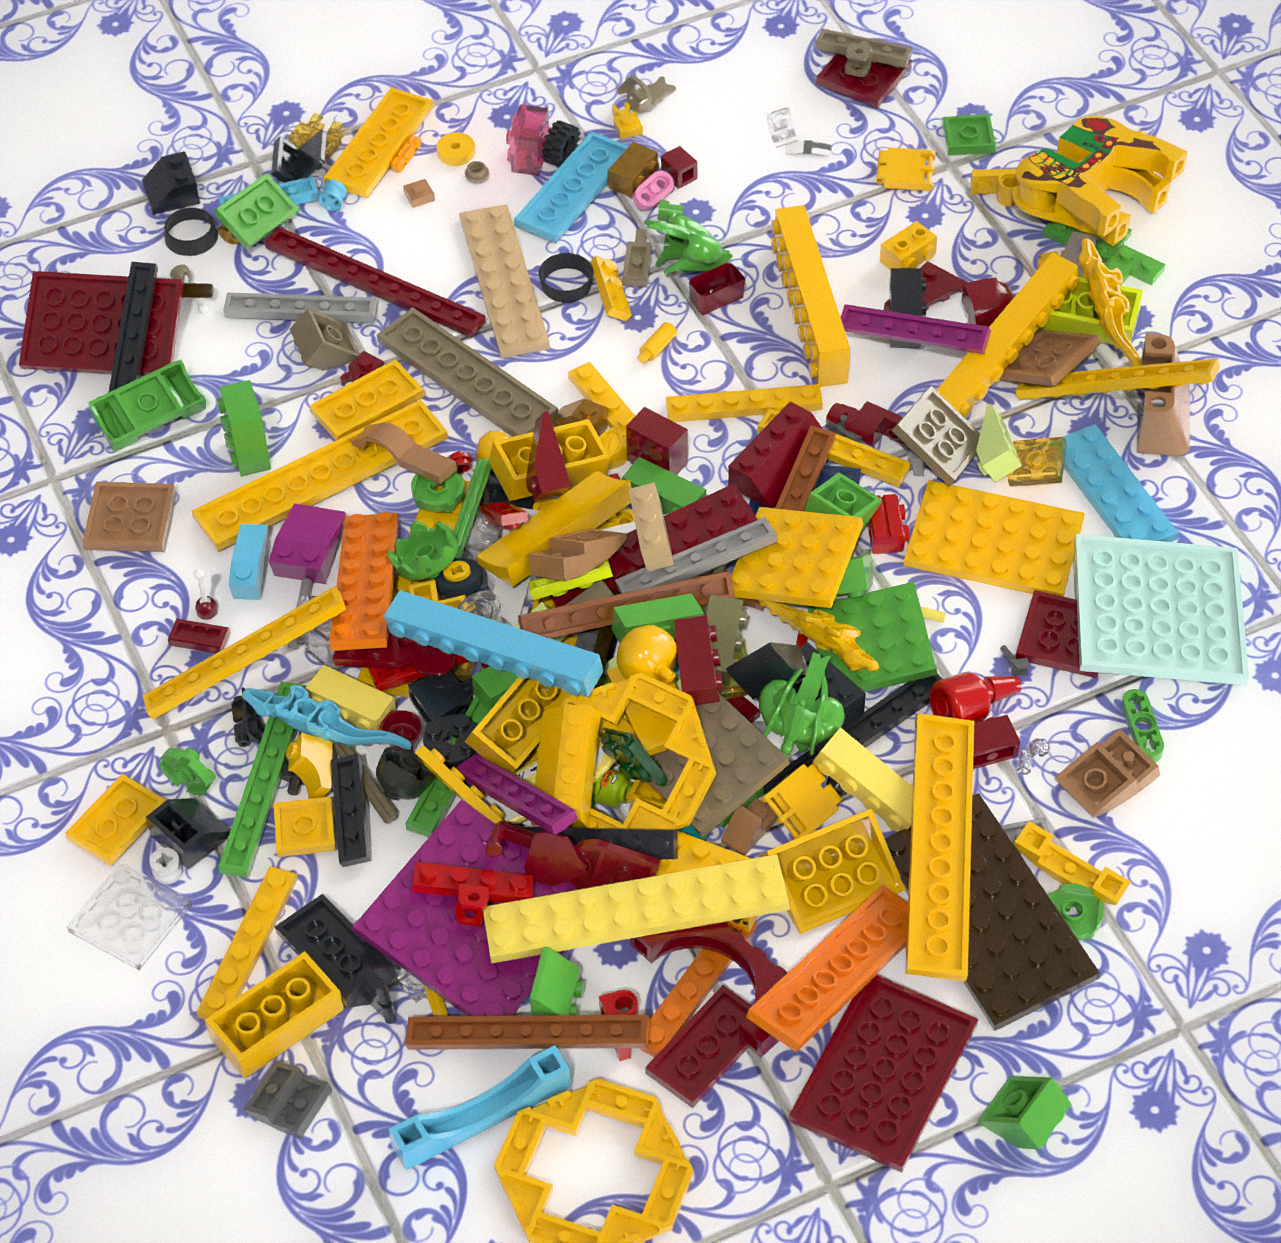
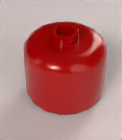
M966 671L936 681L930 689L929 702L934 716L971 720L977 723L984 721L990 713L991 702L988 689L983 680L975 673Z

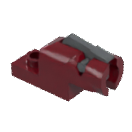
M866 401L860 410L836 402L827 413L826 419L828 421L826 427L853 441H861L874 446L885 435L892 440L905 444L892 431L903 416L869 401Z

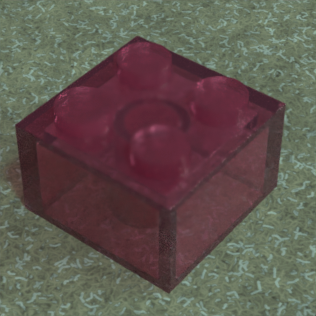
M520 104L517 114H513L512 129H508L506 134V144H509L507 162H511L512 173L540 175L545 161L541 150L544 148L542 143L546 140L544 138L545 135L549 133L548 108Z

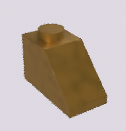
M584 398L561 407L558 414L552 420L553 427L589 419L596 433L600 436L607 429V407Z

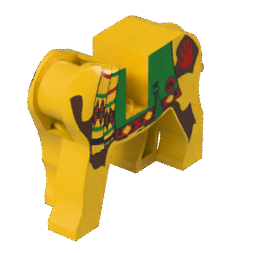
M1103 116L1083 117L1059 137L1057 153L1048 148H1043L1019 162L1016 168V178L1019 181V185L1014 188L1012 199L1022 211L1031 216L1097 235V237L1114 246L1127 235L1131 215L1120 211L1121 205L1105 193L1106 190L1113 189L1129 194L1139 200L1148 211L1154 213L1167 203L1170 184L1184 172L1188 151L1156 136H1150L1145 131H1133L1111 118Z

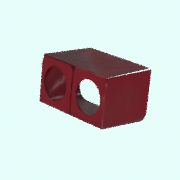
M722 264L690 279L689 300L703 316L742 299L746 278L734 264Z

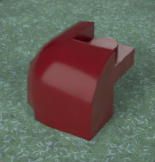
M996 277L964 283L961 302L968 314V323L990 327L1013 300L1014 295L1009 285L998 281Z

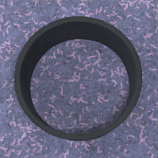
M189 207L177 210L165 222V244L175 254L182 256L200 255L210 250L218 240V230L214 220L203 209ZM187 220H201L211 225L205 235L194 240H180L174 238L169 233L175 225Z
M574 253L555 254L547 258L539 268L542 290L547 297L557 302L569 303L578 301L585 297L591 289L593 267L581 255ZM560 269L578 270L588 279L584 285L573 290H558L545 283L546 278L551 273Z

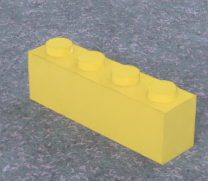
M840 728L820 751L813 763L818 766V769L824 775L830 776L839 783L846 793L852 794L861 801L867 810L872 808L873 813L882 818L890 829L897 832L903 829L908 830L911 826L913 786Z

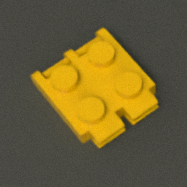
M888 147L887 151L880 150L876 183L885 184L884 188L931 191L933 189L931 178L935 170L932 166L936 156L935 151Z
M815 763L809 767H806L805 764L801 765L760 798L763 803L767 802L778 818L776 820L778 823L784 824L794 837L793 840L810 834L839 810L836 805L842 800L831 784L822 788L820 784L826 778Z

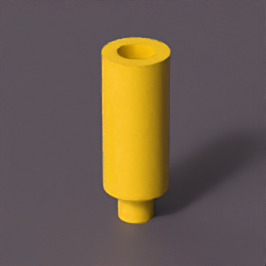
M664 322L639 348L638 361L642 364L646 363L647 360L653 361L677 336L676 328L671 323Z

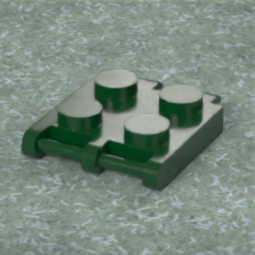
M604 727L602 730L606 733L598 732V736L601 739L600 742L603 744L602 750L607 756L616 760L620 765L618 770L627 779L640 780L643 783H651L653 781L657 786L666 785L667 777L637 739H633L627 732Z

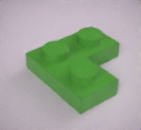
M1122 244L1104 265L1109 270H1113L1116 267L1120 270L1123 278L1122 284L1129 276H1132L1152 286L1165 271L1166 264Z

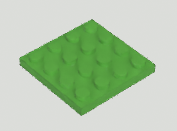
M914 581L864 593L865 595L835 600L831 608L807 607L808 612L813 613L814 610L827 612L834 615V621L840 624H848L861 631L860 636L856 637L855 642L861 650L868 653L878 662L879 669L877 671H868L867 669L850 671L832 649L827 651L816 648L824 657L830 656L829 661L864 692L938 675Z

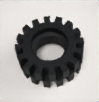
M557 120L556 123L552 124V128L549 127V133L544 137L546 140L542 143L544 148L541 150L545 161L560 167L579 146L577 143L580 142V131L577 126Z

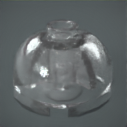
M478 512L474 519L475 525L469 533L461 557L470 558L476 562V556L501 539L504 533L502 526L495 523L491 516Z

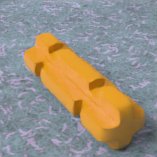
M410 135L396 154V157L391 161L392 171L398 173L403 171L405 165L408 164L421 146V138L419 136Z

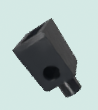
M451 671L445 675H433L408 684L410 702L426 724L443 716L466 714L470 706L469 697L474 695L472 677L459 683Z

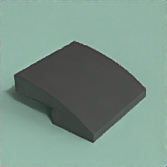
M276 1060L243 1110L260 1122L301 1139L333 1089L329 1082L304 1075L300 1067Z

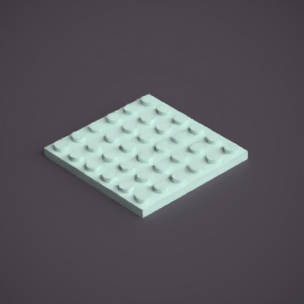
M1083 534L1075 535L1074 554L1080 671L1247 685L1249 671L1237 548Z

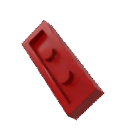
M506 501L480 505L481 516L489 519L490 522L497 523L498 526H504V529H516L520 527V523L528 522L527 511Z

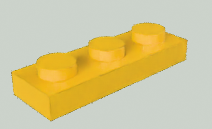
M595 255L590 263L593 267V274L606 315L626 322L632 314L619 278L617 266L610 259H603Z

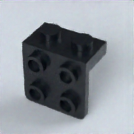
M321 129L300 148L281 136L274 141L271 175L285 183L308 178L313 172L320 170L326 161L327 132Z

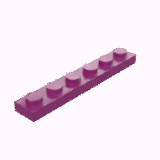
M844 304L840 317L844 330L848 333L985 354L991 334L988 326Z
M477 753L455 767L465 777L464 782L471 786L474 785L479 791L553 835L564 831L578 819L574 809Z

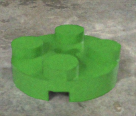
M456 470L443 483L438 484L415 474L411 482V491L416 507L432 512H453L465 494L463 477L459 476ZM438 485L442 486V490H432L436 489Z
M168 748L159 759L162 760L159 766L163 774L177 787L181 783L189 787L186 792L190 794L204 795L216 779L214 772L206 768L199 761V754L191 748H186L184 751L178 748Z
M1064 884L1059 887V890L1048 895L1079 941L1090 940L1094 937L1101 927L1104 907L1100 898L1098 900L1090 888L1080 884ZM1071 908H1077V913L1081 915L1072 917L1066 912H1069Z

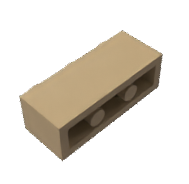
M655 483L628 489L640 549L647 572L674 565L662 506Z

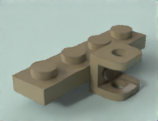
M822 28L816 40L815 49L846 55L848 59L845 65V73L864 77L868 74L872 62L906 68L912 56L913 47Z

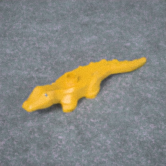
M1084 238L1081 241L1082 250L1077 258V262L1089 278V296L1095 304V311L1099 314L1100 323L1106 331V336L1111 338L1114 346L1119 348L1123 355L1128 358L1130 365L1141 366L1140 356L1124 332L1123 315L1129 312V301L1125 295L1121 294L1119 285L1123 281L1122 273L1117 267L1109 270L1102 263L1093 242Z
M758 600L760 605L767 607L772 615H777L782 622H787L791 625V628L797 629L800 634H804L815 641L816 647L827 651L832 649L850 671H862L864 669L877 671L879 669L878 662L856 644L855 639L861 634L859 629L848 624H840L834 621V615L821 610H814L811 613L793 608L781 602Z

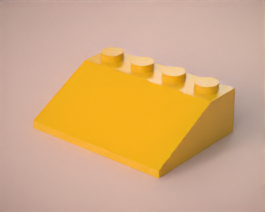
M872 808L759 855V858L778 855L789 900V910L786 911L799 934L854 912L882 885L895 894L906 890Z

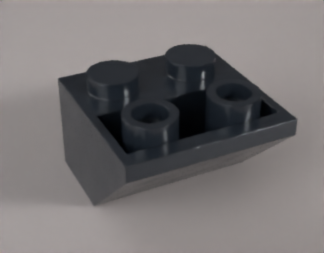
M195 798L168 799L146 816L151 837L162 847L175 850L178 854L179 862L188 870L224 842L231 831Z

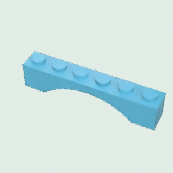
M554 1045L528 1058L505 1080L478 1097L443 1111L417 1114L389 1128L392 1148L407 1171L515 1116L517 1111L529 1106L531 1108L570 1088V1068Z

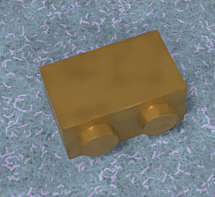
M632 142L608 169V188L633 198L635 190L659 170L658 151Z

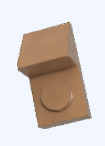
M755 798L747 808L741 805L735 810L721 838V842L738 854L746 856L776 823L778 817L770 806Z

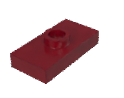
M176 618L168 637L169 646L216 654L225 647L230 634L229 627Z

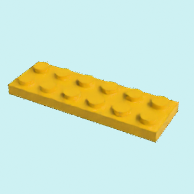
M391 87L323 177L324 183L328 180H337L346 187L347 192L367 198L389 169L391 161L396 157L410 135L416 132L432 110L433 100Z

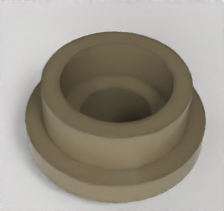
M472 161L465 169V178L473 183L483 182L489 176L488 168L481 161Z

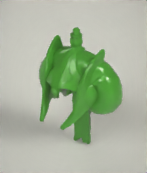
M674 216L667 223L655 220H645L643 222L647 225V228L666 233L667 239L671 242L659 256L655 264L656 266H659L667 259L682 258L663 271L664 274L677 270H682L684 274L708 271L725 264L733 257L729 250L722 249L720 242L713 238L702 225L689 217Z
M813 652L806 677L803 678L797 694L792 686L802 673V668H799L788 682L780 679L773 680L765 685L760 692L759 710L767 726L763 735L767 737L772 731L782 737L784 741L781 744L780 751L786 756L790 755L794 743L810 745V755L812 756L816 744L832 738L842 727L845 718L843 706L835 698L828 697L827 680L824 676L825 668L831 658L830 656L820 659V654ZM821 686V697L815 701Z

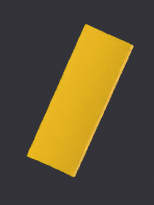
M599 471L594 472L530 517L528 522L522 523L519 528L513 529L476 556L478 564L511 587H514L530 575L529 554L550 549L549 538L595 529L631 503L628 491L631 488L630 480H618Z

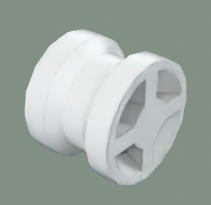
M160 848L152 853L149 863L154 879L163 885L176 882L182 874L177 852L171 848Z

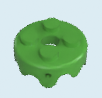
M414 521L410 526V535L405 539H397L395 541L396 552L394 553L391 550L387 552V555L402 578L407 580L432 579L438 576L454 560L458 552V541L449 525L446 526L438 521L435 528L430 529L422 522Z

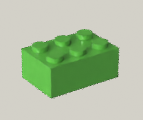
M246 380L219 387L221 398H217V404L220 414H225L220 416L223 431H226L224 433L226 447L229 450H233V452H229L232 467H238L241 477L271 470L263 420L251 381Z

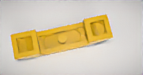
M1028 821L1014 842L1016 848L1028 860L1063 885H1084L1093 891V895L1098 900L1100 898L1103 903L1115 906L1118 904L1131 881L1106 866L1103 871H1100L1053 843L1054 835Z

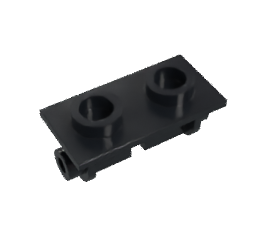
M242 696L234 697L231 707L233 721L237 723L233 725L235 742L240 747H247L249 742L252 741L260 745L262 733L264 732L260 716Z

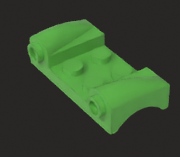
M181 359L88 402L89 412L113 452L137 442L138 436L180 416L184 420L206 409V398L191 381Z

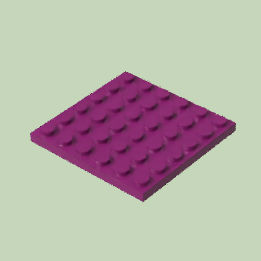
M461 799L352 927V931L464 1015L514 1016L532 992L541 955L492 963L485 920L481 926L458 924L455 920L456 897L412 892L415 861L526 874L524 866L529 848L502 840V853L497 857L488 856L485 852V847L495 823ZM533 881V898L577 890L569 881L557 886H548ZM488 901L487 906L502 904L503 902ZM470 911L464 913L467 917L475 916V914ZM566 950L558 951L557 953L563 955Z

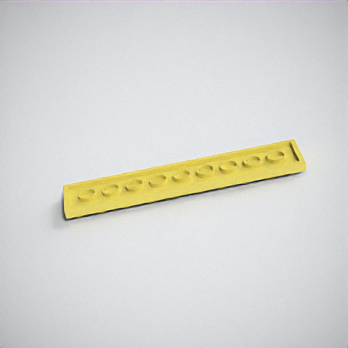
M776 854L487 906L483 913L491 962L497 963L541 955L543 946L550 947L558 952L789 910V900L778 855Z

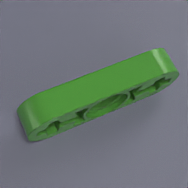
M1128 690L1123 696L1122 711L1132 740L1156 763L1162 758L1164 741L1149 698L1142 690ZM1131 701H1135L1136 704H1140L1139 712L1136 713V706ZM1142 721L1148 723L1151 728L1140 730L1135 724ZM1148 739H1150L1149 744L1151 749L1155 750L1154 752H1151L1149 748H1146Z

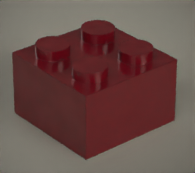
M645 406L626 425L627 461L632 465L641 457L678 475L688 464L687 428Z

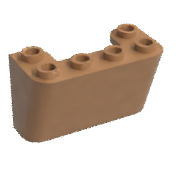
M1145 334L1141 356L1142 365L1181 362L1171 337L1164 334ZM1189 384L1180 387L1162 386L1156 389L1140 388V391L1144 393V414L1137 441V453L1173 456L1186 454L1190 448ZM1156 399L1162 400L1164 407H1154L1151 401Z

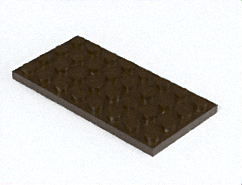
M977 793L972 796L968 976L963 983L993 1030L997 1031L1100 979V971L981 795ZM911 826L908 830L903 829L884 838L907 895L909 893Z

